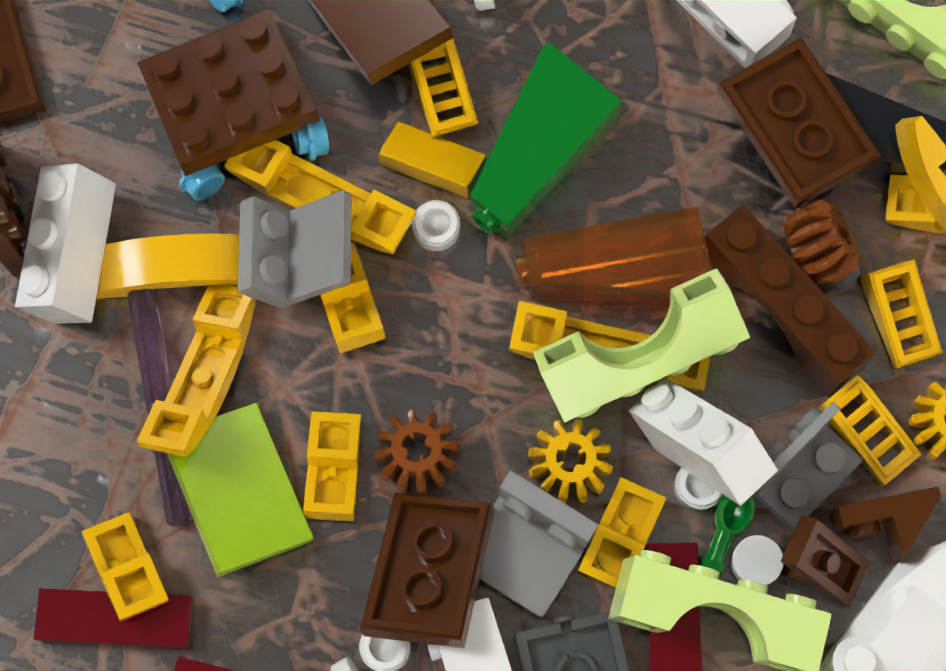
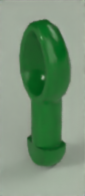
M723 495L716 507L714 519L717 529L706 556L701 558L700 566L720 572L719 577L727 567L724 563L735 537L747 530L753 520L755 511L753 495L741 506Z

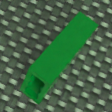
M549 41L541 49L470 194V210L473 212L471 217L474 222L486 233L493 235L497 232L505 240H508L619 118L622 100Z

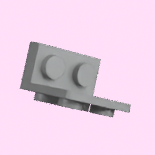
M341 190L291 211L255 196L241 201L237 293L278 308H284L348 285L351 281L352 195Z
M834 402L823 412L814 406L786 437L791 444L786 447L779 441L767 453L778 471L753 494L792 533L801 515L808 517L864 460L827 425L841 409Z
M510 470L499 487V497L493 505L495 512L480 581L541 618L545 616L592 540L599 524Z

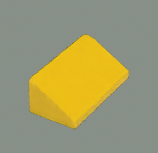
M399 121L383 144L378 155L381 166L466 199L469 198L486 159V155L438 136L432 138L430 133Z

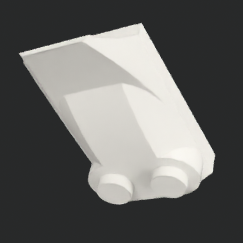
M946 540L927 548L909 550L905 557L898 561L821 660L819 671H946Z

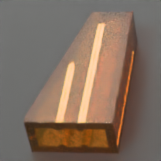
M697 207L524 238L523 255L515 256L520 285L529 284L532 299L661 311L669 310L670 290L712 270Z

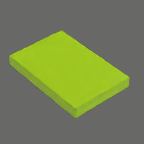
M257 403L216 416L202 440L187 457L167 453L217 578L303 546L313 540L314 537Z

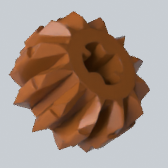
M822 199L812 204L808 202L796 208L794 213L786 217V223L784 224V232L788 238L786 244L793 253V259L797 261L799 267L816 285L820 284L823 286L830 282L836 283L848 277L847 274L857 270L860 254L855 246L856 240L850 232V226L846 224L842 213L837 211L834 204Z
M409 409L408 418L410 423L404 425L400 418L394 415L389 421L396 433L379 431L377 435L378 441L387 446V448L375 451L374 455L376 462L389 463L381 472L385 481L401 474L397 482L398 491L404 493L408 489L411 480L416 481L418 494L425 495L427 491L425 480L429 478L438 488L445 486V479L439 469L450 473L456 472L458 468L457 462L447 456L460 452V444L458 441H445L453 433V427L450 423L443 424L434 429L438 419L436 412L430 411L424 423L419 422L417 410ZM416 442L425 443L426 453L429 455L426 459L419 455V462L410 461L409 452L406 449L409 445H412L415 449Z

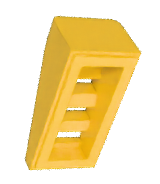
M453 38L408 64L432 138L478 125L477 116ZM445 57L447 64L423 70L421 63ZM450 73L451 81L428 87L426 79ZM456 90L458 97L433 104L431 96ZM462 107L464 115L438 121L436 113Z
M915 259L859 275L865 297L894 368H900L943 354ZM899 279L902 288L885 292L884 283ZM903 298L907 299L908 307L891 312L890 302ZM914 316L917 325L897 331L896 321ZM921 334L924 341L923 344L902 349L901 340Z
M858 374L824 402L819 410L823 412L832 402L842 409L853 399L856 400L860 405L858 409L847 418L839 410L827 425L864 459L861 464L884 487L922 454L878 396ZM868 414L874 422L858 435L853 426ZM882 429L888 437L871 451L865 443ZM893 445H896L901 450V453L883 467L878 458Z

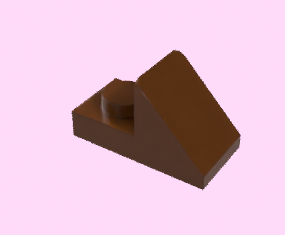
M934 487L839 506L830 514L833 531L835 534L849 531L851 539H858L881 533L880 525H883L892 561L896 563L905 557L940 499L939 488Z
M801 515L793 535L789 538L787 548L780 561L783 563L781 571L783 577L848 607L851 606L870 563L869 560L818 519Z

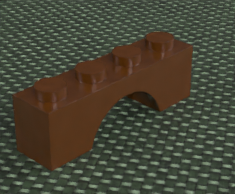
M744 204L706 233L699 252L714 269H718L730 287L741 289L749 294L772 316L790 342L796 361L828 397L861 371L877 353Z

